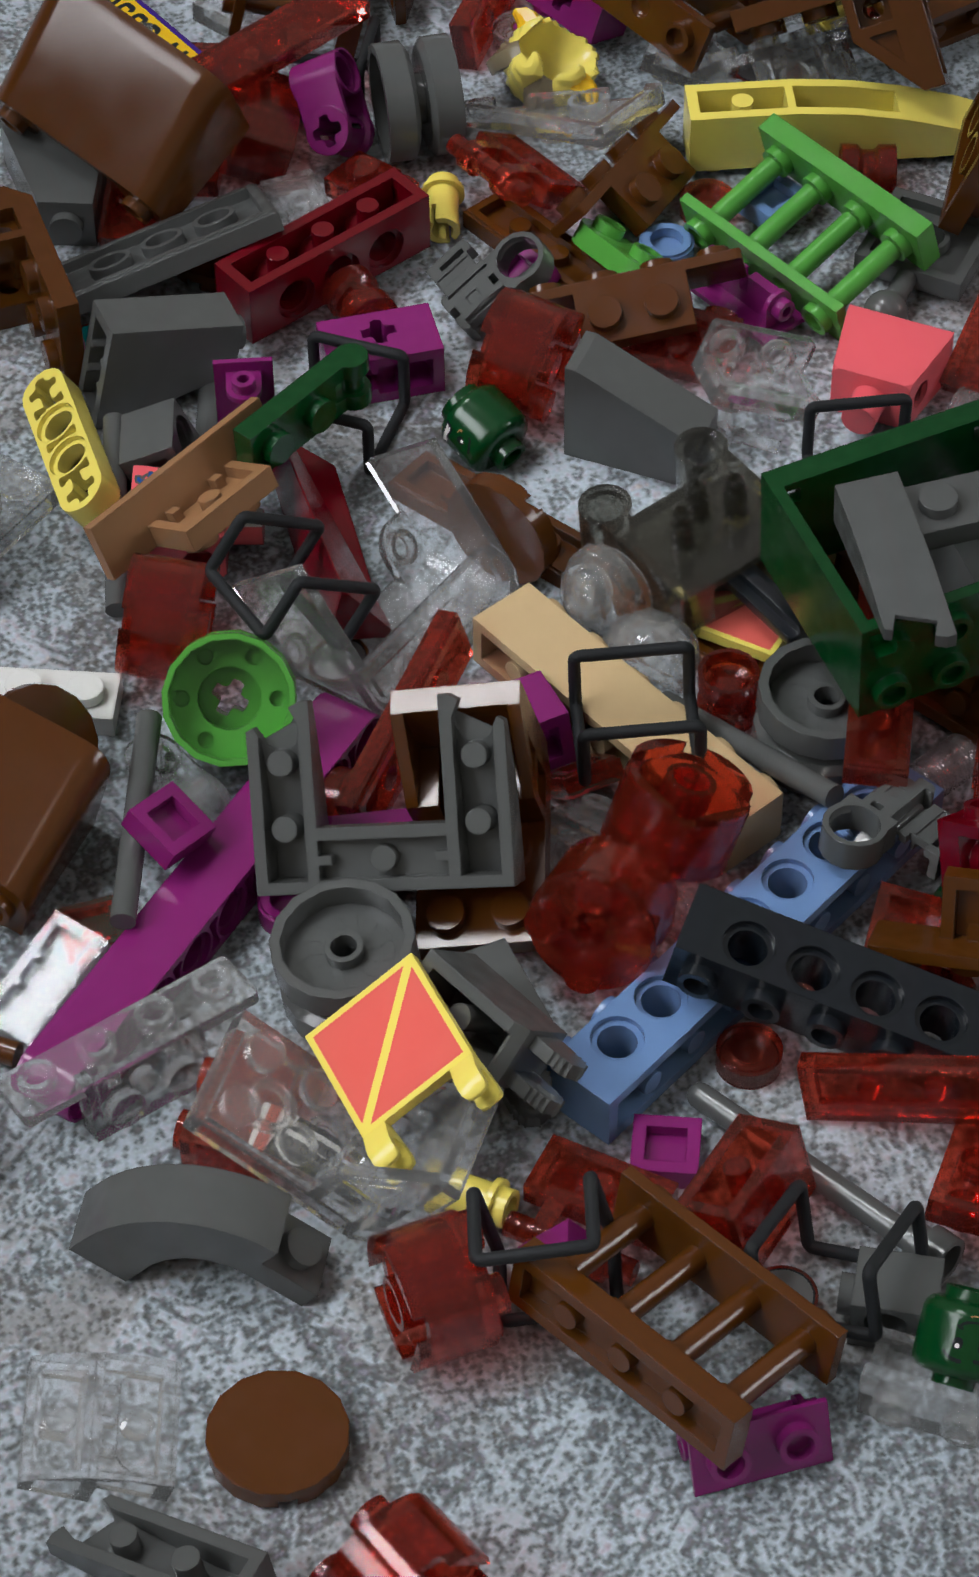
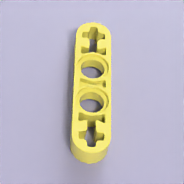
M50 368L38 374L29 383L22 398L23 407L61 508L82 527H85L120 499V489L80 388L59 369Z

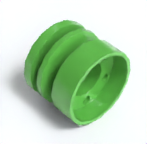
M241 629L213 631L191 642L170 665L161 691L163 718L175 742L195 759L218 767L248 765L246 732L257 727L266 738L292 722L293 716L288 707L297 702L296 679L284 654L268 640L259 639L255 634ZM233 679L239 680L244 684L241 695L249 700L247 706L243 708L234 705L229 712L223 711L218 707L221 696L214 691L217 683L228 686Z

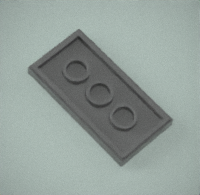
M251 183L61 263L79 302L80 315L92 311L93 300L123 298L285 229L278 211L259 187Z

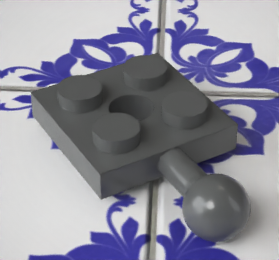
M896 186L892 195L933 223L940 258L926 271H923L908 259L904 261L897 259L877 277L890 281L891 283L888 288L873 293L866 300L864 308L908 320L909 309L906 300L913 288L953 301H960L979 268V218L970 216L960 234L955 235L938 228L944 200ZM869 232L855 252L854 268L882 243L881 240Z

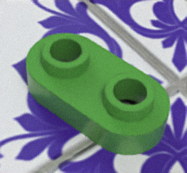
M597 214L594 220L582 218L571 238L578 248L607 270H613L617 274L640 269V265L648 260L663 258L657 251L642 243H631L623 237L627 231L624 226L601 214Z

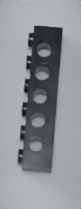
M699 884L662 981L679 987L685 994L691 997L711 999L739 1010L755 1022L774 1024L803 1035L811 1043L819 1047L838 1049L869 1061L875 1068L885 1073L902 1074L933 1086L946 1097L966 1099L979 1104V991L708 885ZM733 958H741L752 966L740 964ZM796 982L805 983L811 986L815 991L804 989L801 986H799ZM860 1007L869 1008L876 1012L878 1016L868 1014ZM925 1032L935 1034L942 1041L932 1039L927 1034H925Z

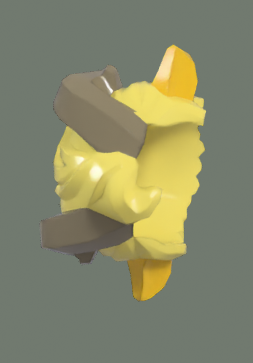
M527 7L515 8L512 15L517 23V29L513 32L509 42H503L500 48L487 61L486 66L491 75L494 76L504 71L507 77L506 85L510 88L511 93L523 103L525 116L538 127L552 126L567 117L566 105L571 104L576 99L588 107H594L599 101L600 94L594 82L600 73L597 67L599 54L596 52V48L588 44L586 38L570 33L566 28L560 27L556 20L552 21L550 17L543 18L537 12Z

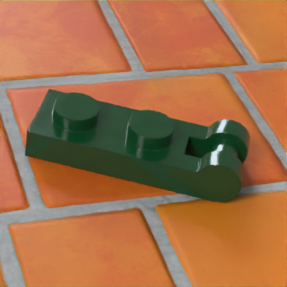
M347 343L337 347L233 428L237 461L270 465L273 470L275 467L284 464L295 451L315 435L327 430L332 422L347 410H362L367 407L372 400L371 383L365 376L369 371L367 349L357 343Z

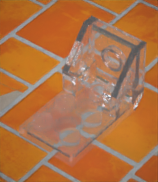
M245 1010L232 1020L182 1127L267 1184L292 1195L291 1200L349 1239L387 1245L460 1199L499 1102L484 1112L476 1106L474 1101L469 1102L460 1095L451 1078L391 1125L416 1160L415 1166L411 1170L374 1166L367 1155L361 1134L318 1059Z

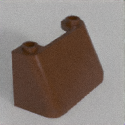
M43 0L0 86V120L8 128L20 136L26 130L34 134L42 131L114 182L125 196L121 202L123 208L146 225L151 219L159 222L183 212L251 128L233 94L221 80L108 0Z
M0 694V926H5L22 935L93 828L109 780L110 764L106 756L89 741Z

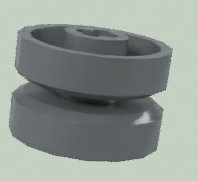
M440 33L419 36L412 49V63L407 50L399 40L371 43L368 46L367 56L370 99L378 142L386 163L391 164L415 160L421 150L422 136L426 146L435 157L464 152L467 140L464 93L456 53L448 34Z
M801 638L778 648L764 662L757 686L755 702L757 710L753 719L752 737L841 786L854 769L858 767L864 769L882 751L888 754L892 734L891 726L896 707L888 710L881 709L858 718L810 638ZM770 776L778 785L790 792L804 795Z
M344 878L320 883L292 898L275 919L269 938L272 965L277 983L280 986L286 1017L303 1038L410 953L417 956L422 963L410 910L396 893L373 881Z

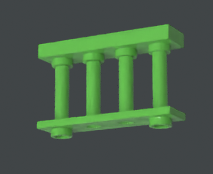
M773 113L758 127L765 149L763 152L764 160L712 208L707 207L688 192L679 199L687 222L684 225V229L690 234L692 233L695 244L701 249L710 245H724L729 247V249L741 248L744 263L749 266V275L758 272L778 288L786 289L791 294V301L794 302L795 309L801 312L803 319L811 329L820 335L829 333L839 341L846 316L845 307L897 259L900 261L908 259L923 271H926L940 258L934 226L931 221ZM778 176L782 178L790 176L803 186L750 236L729 222ZM828 203L841 212L842 215L789 264L768 251L778 239L816 204L825 205ZM867 230L881 240L882 243L828 293L807 279L813 271L857 231L864 233Z

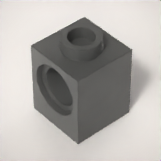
M175 398L121 415L118 465L131 483L133 465L162 467L200 437Z
M860 1246L856 1273L842 1271L836 1314L850 1316L849 1324L867 1328L868 1321L862 1271L866 1262L876 1250L873 1247ZM892 1251L877 1272L883 1336L875 1343L847 1338V1344L912 1354L923 1304L931 1294L941 1293L945 1258Z

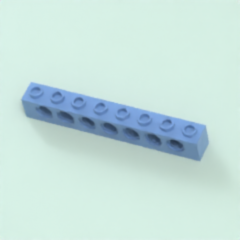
M884 751L864 769L861 767L854 769L842 784L844 788L843 799L851 793L863 799L883 783L886 764L898 763L909 770L908 778L916 781L919 778H923L932 783L935 787L933 804L940 808L943 805L944 789ZM817 804L807 813L800 828L784 843L782 841L775 842L766 851L760 865L744 880L736 879L731 882L724 892L832 933L922 847L917 846L911 849V840L904 844L898 840L899 836L896 835L894 846L883 854L877 864L861 870L842 869L827 861L818 848L823 814L828 808ZM844 829L834 833L843 839L854 841L860 831ZM677 941L659 958L657 956L649 958L638 970L634 981L617 997L609 996L604 999L594 1011L590 1022L572 1038L570 1036L565 1037L563 1042L578 1057H581L588 1066L581 1079L575 1082L574 1080L563 1078L547 1065V1071L551 1072L552 1088L565 1101L560 1111L608 1145L633 1122L634 1113L642 1114L745 1016L743 1012L711 999L691 997L685 994L679 987L662 981ZM733 958L740 964L752 966L741 958Z

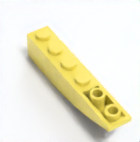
M779 79L684 85L683 142L687 162L695 171L715 172L728 169L755 168L764 160L763 152L765 151L758 127L775 113L844 162H878L891 159L954 156L962 120L973 100L953 94L931 90L925 91L920 88L903 85L838 79Z

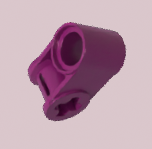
M339 47L292 67L289 71L290 88L297 101L310 147L317 154L324 156L341 155L347 158H355L367 153L373 144L375 130L361 87L360 72L352 55L346 49ZM352 124L359 125L361 128H352ZM320 136H328L329 140H322Z

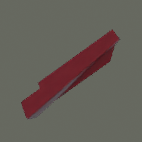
M300 447L284 464L275 467L272 471L279 485L276 488L283 515L319 519L324 524L322 536L300 569L301 576L372 583L335 465ZM287 528L294 553L296 554L310 531ZM305 589L341 632H343L365 597V594ZM378 601L374 604L353 639L389 638L391 627Z

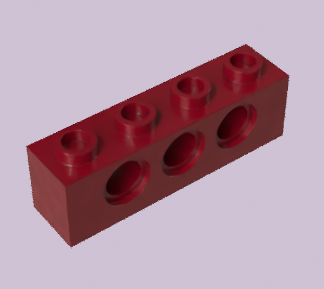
M393 167L284 226L285 230L249 244L214 263L217 292H224L236 313L243 317L247 331L246 339L254 344L431 247L429 195Z

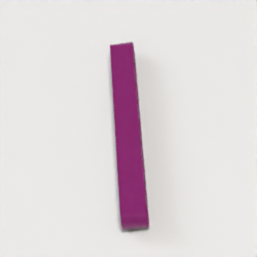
M324 692L313 700V709L328 813L343 795L349 780L355 774L360 773L375 754L382 738L384 721L383 717ZM249 779L213 822L217 827L209 841L183 858L137 914L136 925L132 929L123 931L26 1049L15 1068L12 1078V1091L14 1095L69 1122L76 1123L82 1120L256 904L257 886Z

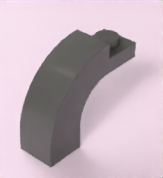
M157 1164L119 1172L86 1191L69 1250L124 1281L131 1279L155 1263L169 1259L193 1258L212 1261L234 1268L303 1306L318 1297L332 1238L289 1214L288 1210L292 1195L263 1181L236 1172L208 1166Z

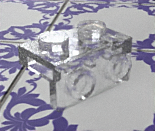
M719 318L712 320L691 364L712 405L728 413H738L742 410L763 414L771 420L787 423L790 420L803 422L805 407L813 401H820L804 374L816 349V345L811 337Z
M883 1327V1336L876 1342L870 1362L864 1365L860 1376L856 1412L871 1416L880 1424L888 1427H909L940 1436L948 1443L960 1448H979V1383H975L972 1393L930 1381L932 1371L919 1366L912 1357L915 1336Z

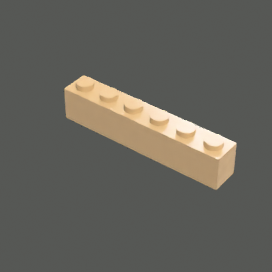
M528 582L473 617V660L498 681L515 680L540 670L568 710L571 723L568 657L576 650L606 648L608 645L598 634L588 632L570 617L557 600L547 598ZM622 659L580 663L582 708L585 727L590 725L593 728L687 720L685 706L680 702L672 701L652 685L646 674L639 668L631 667ZM708 730L707 772L704 776H697L694 772L689 733L590 742L591 760L610 777L620 778L621 780L616 782L723 873H726L781 835L784 793L769 775L759 773L738 756L728 741L722 737H715Z

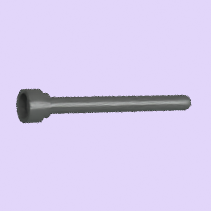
M698 1082L689 1088L687 1100L693 1108L796 1178L803 1180L809 1187L881 1236L885 1237L899 1218L900 1214L708 1084ZM911 1224L896 1246L902 1249V1252L915 1254ZM926 1224L930 1256L945 1258L943 1284L958 1266L965 1250V1242L941 1225L930 1227Z

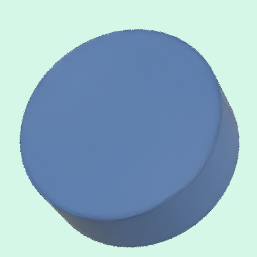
M658 223L648 227L639 237V243L654 249L663 258L677 261L694 257V237L692 233L690 234L683 226L678 224Z

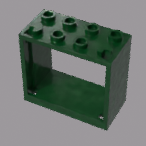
M979 399L761 473L760 559L858 718L881 709H893L906 700L940 688H952L965 679L979 675V581L944 593L957 632L956 646L948 648L935 646L936 629L934 624L896 619L892 641L884 640L875 618L870 620L866 618L828 558L829 555L846 550L834 523L835 485L898 471L903 486L908 487L979 471ZM795 489V492L789 494L787 493L788 491Z

